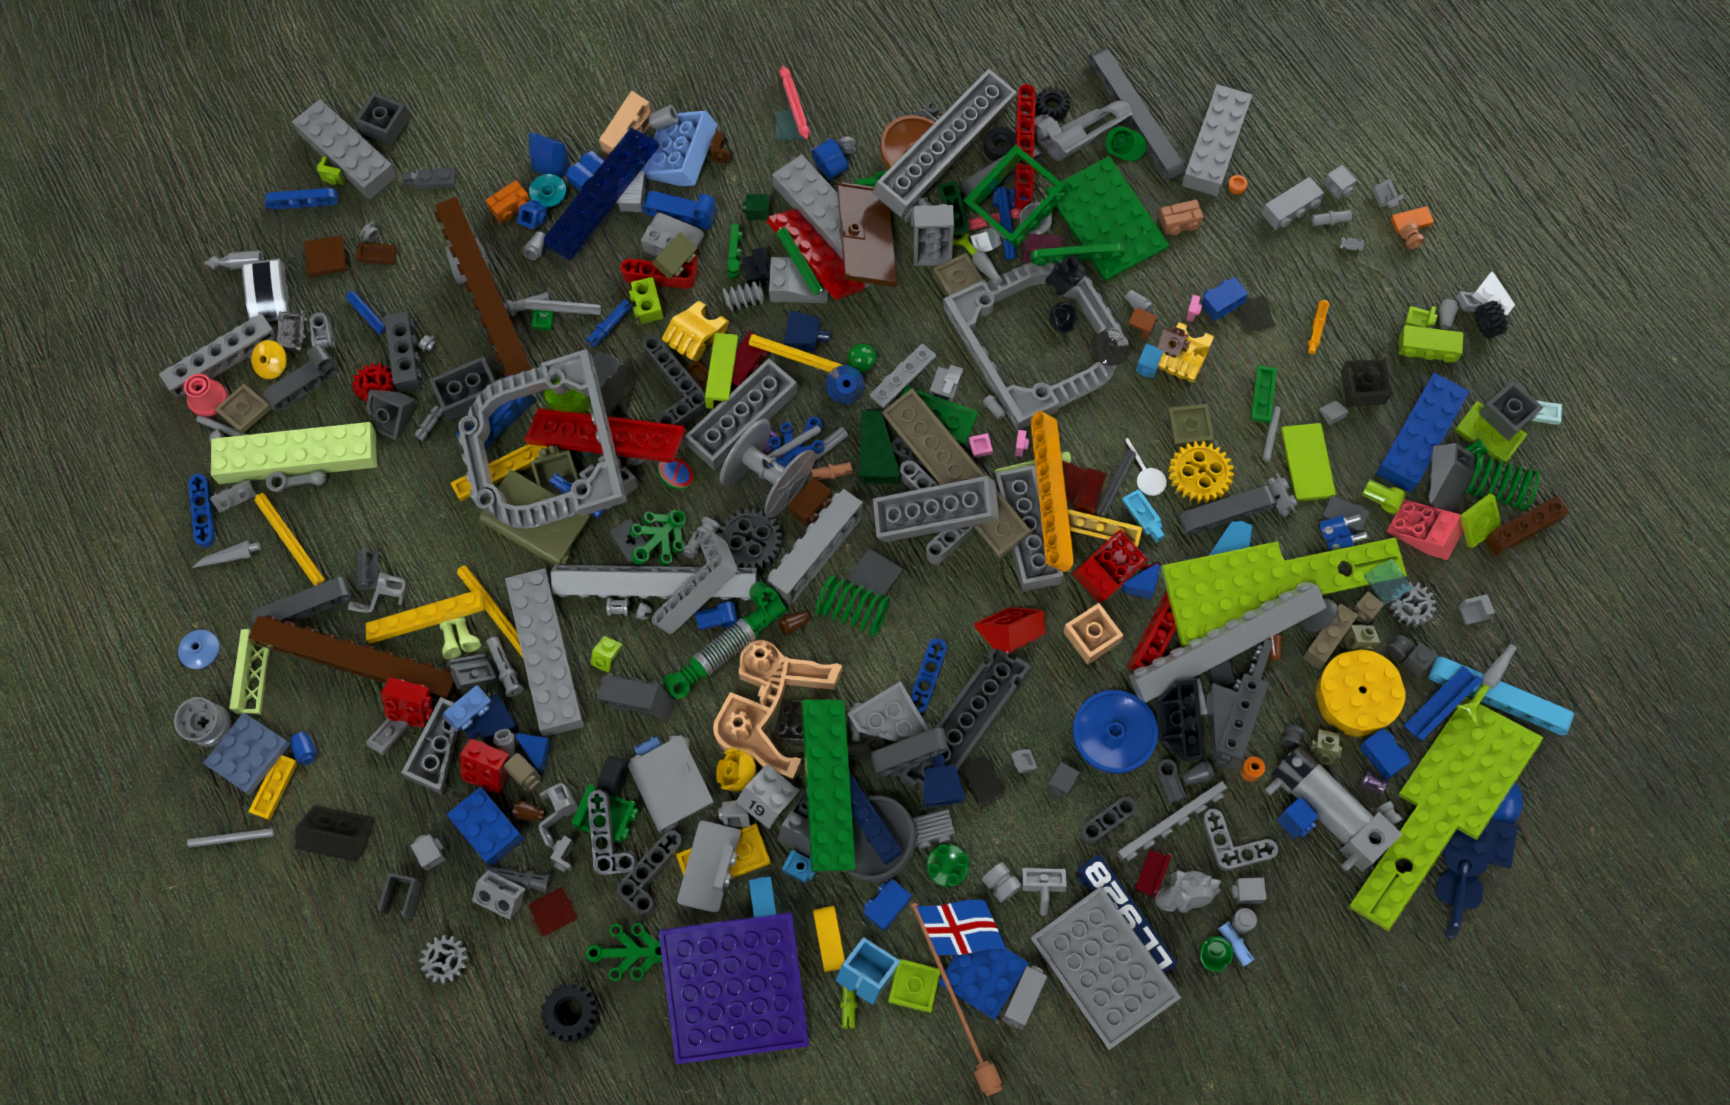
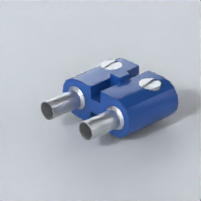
M1359 514L1348 518L1345 515H1341L1320 522L1321 531L1327 540L1330 551L1356 546L1355 542L1368 538L1367 532L1353 535L1351 529H1349L1350 524L1361 521Z

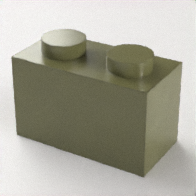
M680 232L657 256L652 264L668 279L673 275L677 277L684 269L682 265L685 262L689 264L696 256L694 252L698 247Z

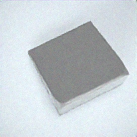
M1334 401L1319 409L1329 426L1346 418L1349 413L1338 401Z

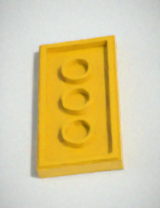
M756 823L739 830L740 838L735 852L738 853L735 866H732L730 874H732L731 880L771 864ZM692 848L676 854L683 876Z

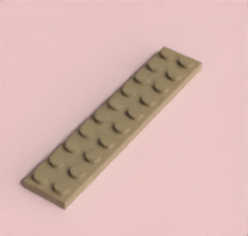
M913 388L881 412L940 485L985 476ZM996 489L1000 521L974 525V527L998 557L1001 558L1031 535L1032 532Z

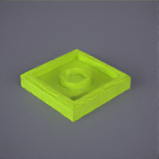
M1490 493L1460 515L1467 546L1472 549L1485 540L1492 531L1502 526L1496 498Z
M898 958L900 963L894 975L888 1003L931 1014L940 976L939 968Z

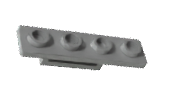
M921 344L891 374L884 378L883 382L870 394V398L882 408H885L936 358V354L924 344Z

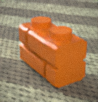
M515 180L486 199L485 202L493 216H495L499 223L512 219L513 215L519 212L520 205L529 202L530 198L527 192Z

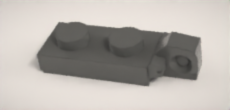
M455 167L413 170V172L403 173L402 180L404 185H413V187H418V189L456 187Z

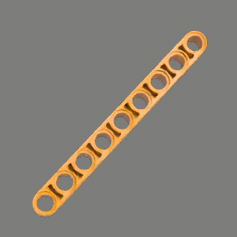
M1037 411L1032 416L1031 429L1045 558L1049 566L1062 572H1067L1073 565V552L1058 424L1055 418L1042 411Z

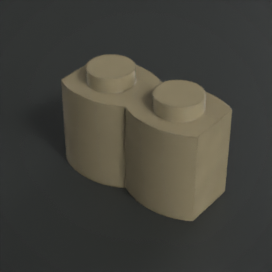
M516 753L504 764V769L526 792H533L540 786L541 776L519 753Z

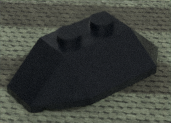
M1197 678L1175 680L1155 699L1159 741L1183 761L1204 759Z

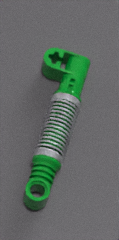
M763 582L754 583L749 590V595L757 609L747 617L740 618L735 622V625L732 624V627L730 626L729 629L724 631V634L721 633V636L718 635V638H715V640H712V643L710 642L709 645L704 647V650L701 649V652L698 651V653L693 655L688 665L684 666L685 669H680L681 672L677 671L676 673L666 675L663 680V688L674 698L680 699L685 697L690 690V684L693 686L695 684L694 681L698 682L699 679L707 678L713 674L716 669H719V666L722 667V664L728 662L731 657L733 658L739 651H742V648L744 649L745 646H748L749 643L758 638L762 630L787 611L773 588Z

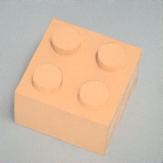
M1099 603L1067 623L1063 631L1087 665L1119 645L1124 636Z

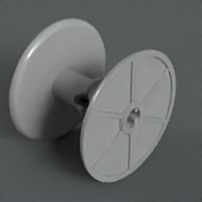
M761 419L751 425L735 443L722 466L719 481L723 486H731L745 476L750 469L759 474L760 479L768 480L773 484V487L766 499L764 512L768 518H772L781 513L803 487L814 465L815 453L812 450L803 451L784 468L776 462L775 457L770 458L762 453L770 435L771 425L767 419Z

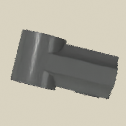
M1169 759L1161 761L1155 768L1154 773L1160 781L1168 804L1185 799L1186 794L1177 774V765ZM1161 767H1168L1170 775L1163 774Z

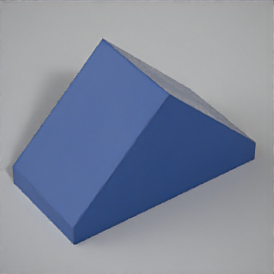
M1157 563L1125 581L1121 588L1122 592L1152 599L1160 569L1159 564Z
M520 733L515 735L540 774L544 773L551 746L549 739Z

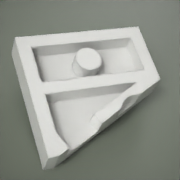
M1493 272L1485 278L1472 295L1482 304L1492 300L1497 301L1498 304L1502 305L1501 309L1505 310L1504 315H1508L1515 306Z

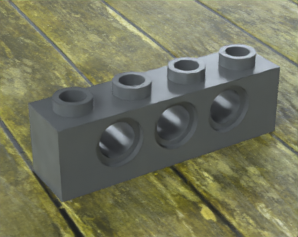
M407 312L384 316L394 386L398 392L421 388L420 380H423L422 370L418 368V363H421L419 352H416L418 340L416 335L413 334V330L416 329L414 319H410Z

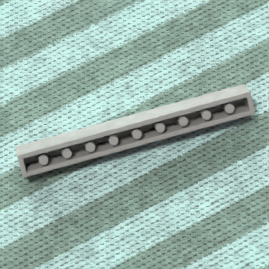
M554 565L551 570L552 594H558L559 597H568L570 595L589 597L590 595H598L601 598H607L611 595H619L620 598H629L631 596L650 598L651 596H659L662 599H668L702 567ZM737 568L734 576L712 597H720L723 600H729L732 597L751 600L749 590L757 582V568Z
M1303 582L1297 586V589L1280 594L1276 600L1264 602L1260 608L1245 612L1243 617L1226 622L1225 626L1220 629L1209 631L1207 636L1191 640L1189 645L1184 648H1176L1170 652V655L1153 660L1151 665L1136 669L1129 678L1137 697L1146 703L1163 693L1175 680L1191 679L1327 608L1318 585Z

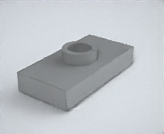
M387 718L366 741V745L384 756L410 725L404 721H392Z

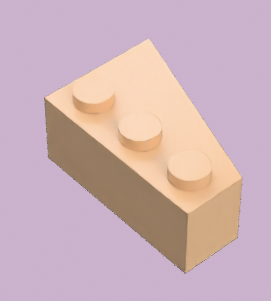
M633 91L630 92L599 139L602 151L618 161L622 159L650 127L651 109L649 101Z

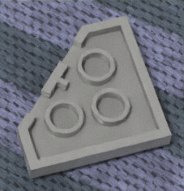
M901 681L846 713L856 732L894 742H900L929 731Z

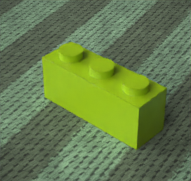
M1404 325L1399 334V355L1422 357L1426 360H1444L1448 363L1457 362L1462 355L1463 332Z

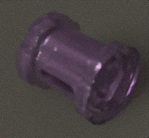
M1368 770L1359 787H1365L1376 793L1377 797H1380L1388 780H1382L1372 775V772Z

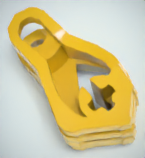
M697 301L686 311L674 316L662 337V340L668 343L671 348L677 349L680 354L686 355L689 359L695 361L702 358L706 346L714 342L715 333L724 334L729 325V320L723 316L715 320L704 318L706 304L701 301Z
M1179 322L1176 328L1185 330V334L1189 335L1186 330L1187 325ZM1205 333L1203 337L1192 338L1189 335L1188 341H1190L1188 351L1176 358L1165 355L1164 351L1158 368L1181 379L1195 382L1214 336Z

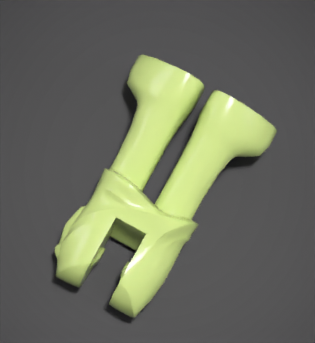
M464 616L439 624L440 629L444 632L445 644L442 648L443 658L448 660L455 659L461 655V649L465 652H474L481 647L479 639L469 633ZM452 625H456L461 649L456 641Z

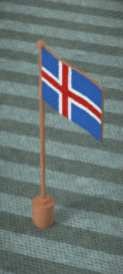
M965 900L941 906H919L917 903H912L910 908H913L978 1059L977 1070L973 1073L981 1091L985 1093L986 1097L1003 1090L1001 1087L1002 1081L994 1063L983 1062L938 956L964 955L988 949L1006 950V947L987 904L983 900Z

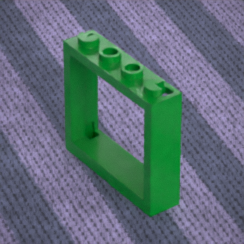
M1015 145L963 201L969 210L1011 246L1016 248L1021 242H1025L1031 231H1035L1039 227L1044 217H1048L1052 213L1053 208L1063 201V197L1068 192L1063 183ZM1023 160L1055 188L1011 234L981 209L979 205L1012 169Z

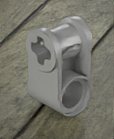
M323 313L313 314L310 317L312 346L322 345L324 348H335L331 323Z

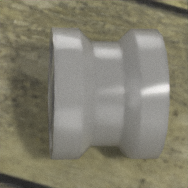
M703 517L702 525L696 529V532H698V535L699 533L703 535L709 530L716 533L720 530V525L708 517Z

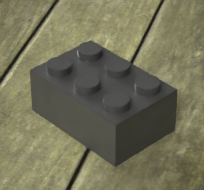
M484 356L429 379L448 421L467 414L470 406H473L477 395L489 384L495 382Z

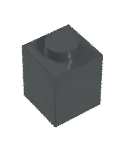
M1420 642L1402 665L1419 677L1438 655Z
M1061 762L1047 788L1050 789L1052 795L1058 798L1062 796L1066 799L1080 772Z

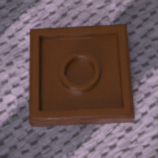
M342 235L304 241L307 274L309 277L347 271L344 238Z

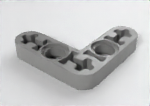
M1210 809L1204 814L1203 824L1216 864L1221 870L1230 871L1271 860L1277 855L1278 846L1270 839L1233 847L1222 813L1217 809ZM1211 814L1213 815V817H1218V820L1216 821V827H1222V829H1217L1214 832H1211V830L1215 828L1214 823L1212 821H1208ZM1217 834L1223 835L1226 840L1225 844L1217 845L1214 841V836ZM1265 845L1268 848L1272 847L1273 850L1270 852V855L1267 852H1262L1259 854L1260 858H1258L1257 851L1262 850ZM1242 850H1250L1253 854L1252 860H1244L1241 856ZM1234 852H1236L1237 859L1232 860L1229 866L1225 862L1222 863L1221 860L1224 858V855L1227 858H1232L1235 856Z

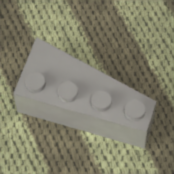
M441 697L401 773L405 778L443 795L457 732L443 718L444 711L454 703Z

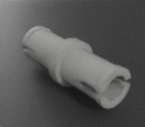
M1348 209L1345 211L1334 212L1331 210L1328 213L1312 214V226L1326 224L1333 226L1335 223L1351 222L1352 212Z

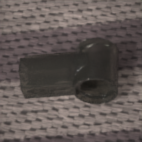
M872 736L867 740L847 743L848 762L870 759L873 752L870 750L871 746L880 744L881 748H884L883 739L878 736Z

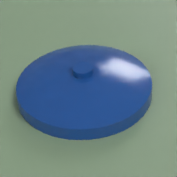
M1109 690L1091 696L1079 708L1073 723V740L1080 756L1089 765L1105 773L1123 774L1138 769L1150 758L1157 744L1158 726L1153 712L1144 701L1125 691Z

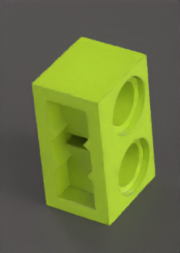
M653 277L631 282L632 290H629L631 302H636L633 310L635 317H640L641 324L664 319Z

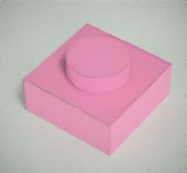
M1192 296L1186 321L1193 322L1195 315H1200L1202 305L1199 304L1200 296Z
M1018 430L1015 456L1022 457L1023 450H1028L1029 439L1025 438L1026 431Z
M988 433L969 437L968 441L973 458L993 453Z

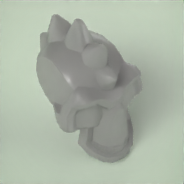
M1177 870L1171 874L1170 885L1159 890L1155 897L1156 905L1160 909L1174 912L1178 907L1182 913L1188 912L1193 908L1206 906L1220 892L1219 885L1221 881L1212 879V876L1202 872L1191 871L1184 873Z

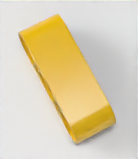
M829 906L814 909L813 914L824 972L839 970L845 959L835 907Z

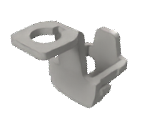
M379 573L377 587L371 604L350 601L348 610L364 613L372 612L378 594L399 597L398 605H402L406 581L400 577ZM389 581L401 582L402 584L393 583Z
M562 783L556 784L539 794L542 799L550 797L555 808V812L539 824L542 838L546 846L554 848L555 842L548 827L563 816L567 817L575 813L578 809L568 787ZM562 789L564 790L565 795H566L567 798L564 797V795H563V793H562V791H561Z

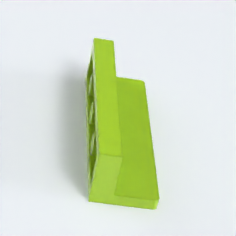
M715 333L705 393L706 408L714 409L715 400L729 401L738 335Z

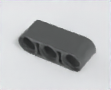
M1123 797L1088 821L1081 831L1082 841L1093 845L1128 821L1136 810L1135 801L1132 798ZM1120 805H1128L1131 812H1122ZM1111 817L1114 824H1105L1103 818ZM1094 829L1097 836L1089 837L1086 834V830Z

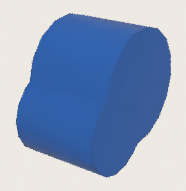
M830 138L811 150L816 165L829 180L834 179L849 169L847 160L833 139Z

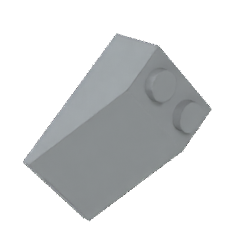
M771 257L770 302H828V291L820 283L823 288L822 292L813 295L790 257Z

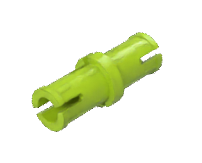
M843 986L842 1002H840V1008H842L841 1028L848 1029L849 1020L850 1029H855V1009L858 1008V1003L855 1002L856 990L850 991Z

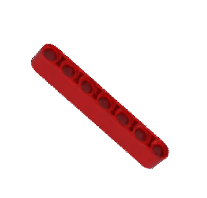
M1023 84L1020 86L1016 98L1015 145L1034 159L1035 89L1030 84ZM1023 160L1014 167V205L1019 210H1023L1031 203L1033 198L1034 169L1028 164L1026 166L1022 165L1021 162H1024ZM1024 179L1027 183H1023L1020 180ZM1020 197H1025L1027 200H1022Z

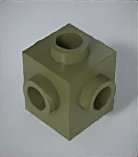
M1351 625L1343 636L1348 652L1361 649L1374 651L1380 643L1374 625Z
M1318 729L1315 739L1311 740L1309 752H1312V756L1319 763L1333 766L1336 758L1339 759L1342 753V746H1339L1340 734Z

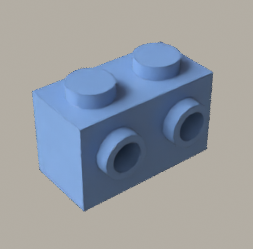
M476 685L444 711L443 718L456 732L461 728L464 731L473 723V718L477 715L481 717L490 709L488 706L491 700Z

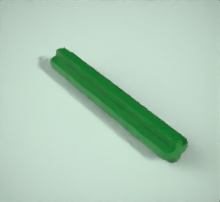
M780 228L777 231V235L812 294L817 295L823 290L822 286L787 228Z

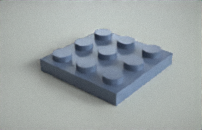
M243 712L203 764L248 795H251L290 743Z

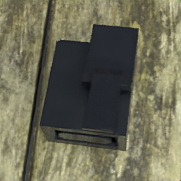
M765 248L751 250V256L742 257L747 284L749 287L752 286L753 281L757 286H759V281L761 285L769 284L770 271Z

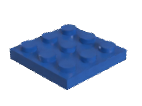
M1007 948L1006 950L988 949L964 955H955L945 973L955 996L992 1020H995L1029 962ZM942 977L938 985L948 990Z

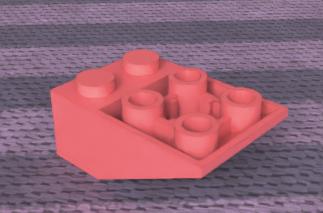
M1404 499L1399 512L1395 515L1387 529V533L1428 555L1448 560L1463 533L1460 519L1461 514Z

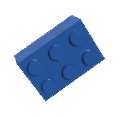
M481 786L446 814L482 859L491 867L524 840Z

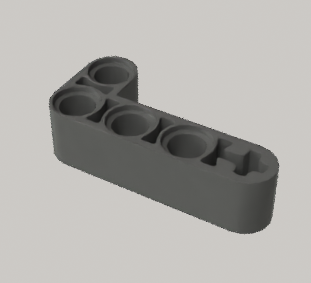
M315 345L309 349L307 356L311 361L271 385L263 392V397L273 411L278 412L285 409L336 376L339 370L322 345Z
M943 728L923 732L872 752L871 758L875 775L886 778L900 776L904 771L903 768L945 753L949 748Z
M603 789L594 790L588 796L594 869L602 875L629 872L636 866L637 857L631 851L615 852L609 794ZM598 794L599 797L604 799V801L600 802V809L605 808V811H594V809L599 808L598 801H594V797ZM597 815L605 817V826L596 824ZM599 837H605L608 840L606 848L598 845ZM623 856L630 857L632 861L630 867L622 865L621 858ZM602 858L609 860V869H603L600 866Z
M676 831L666 832L618 885L617 891L620 897L641 916H650L655 910V903L645 890L683 848V840ZM669 840H676L677 844L675 846L673 844L670 845ZM662 847H665V849L668 850L669 853L667 854ZM656 854L664 856L660 863L653 862ZM642 870L649 871L645 879L638 878V874ZM626 887H634L631 895L625 896L623 894ZM644 900H648L650 902L649 907L646 910H640L639 904Z

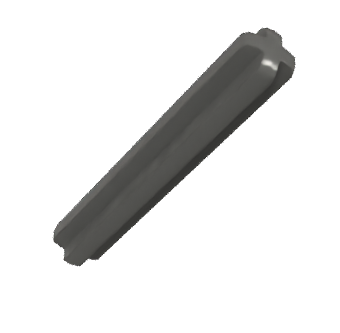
M1126 450L1095 510V516L1105 517L1135 459V452Z

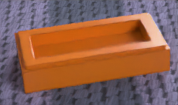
M1427 206L1394 214L1390 218L1397 234H1399L1403 227L1411 223H1416L1419 229L1431 226L1434 223Z

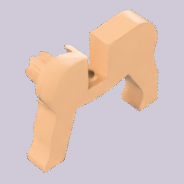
M764 640L749 643L740 655L739 677L740 680L760 687L758 696L760 697L759 702L761 704L730 692L714 721L713 730L718 745L724 751L729 748L743 750L754 759L761 769L768 764L786 780L794 783L801 769L802 760L797 757L787 758L782 756L765 735L764 731L778 711L786 685L835 690L843 672L842 665L837 663L822 665L813 661L790 659L784 657L774 644Z

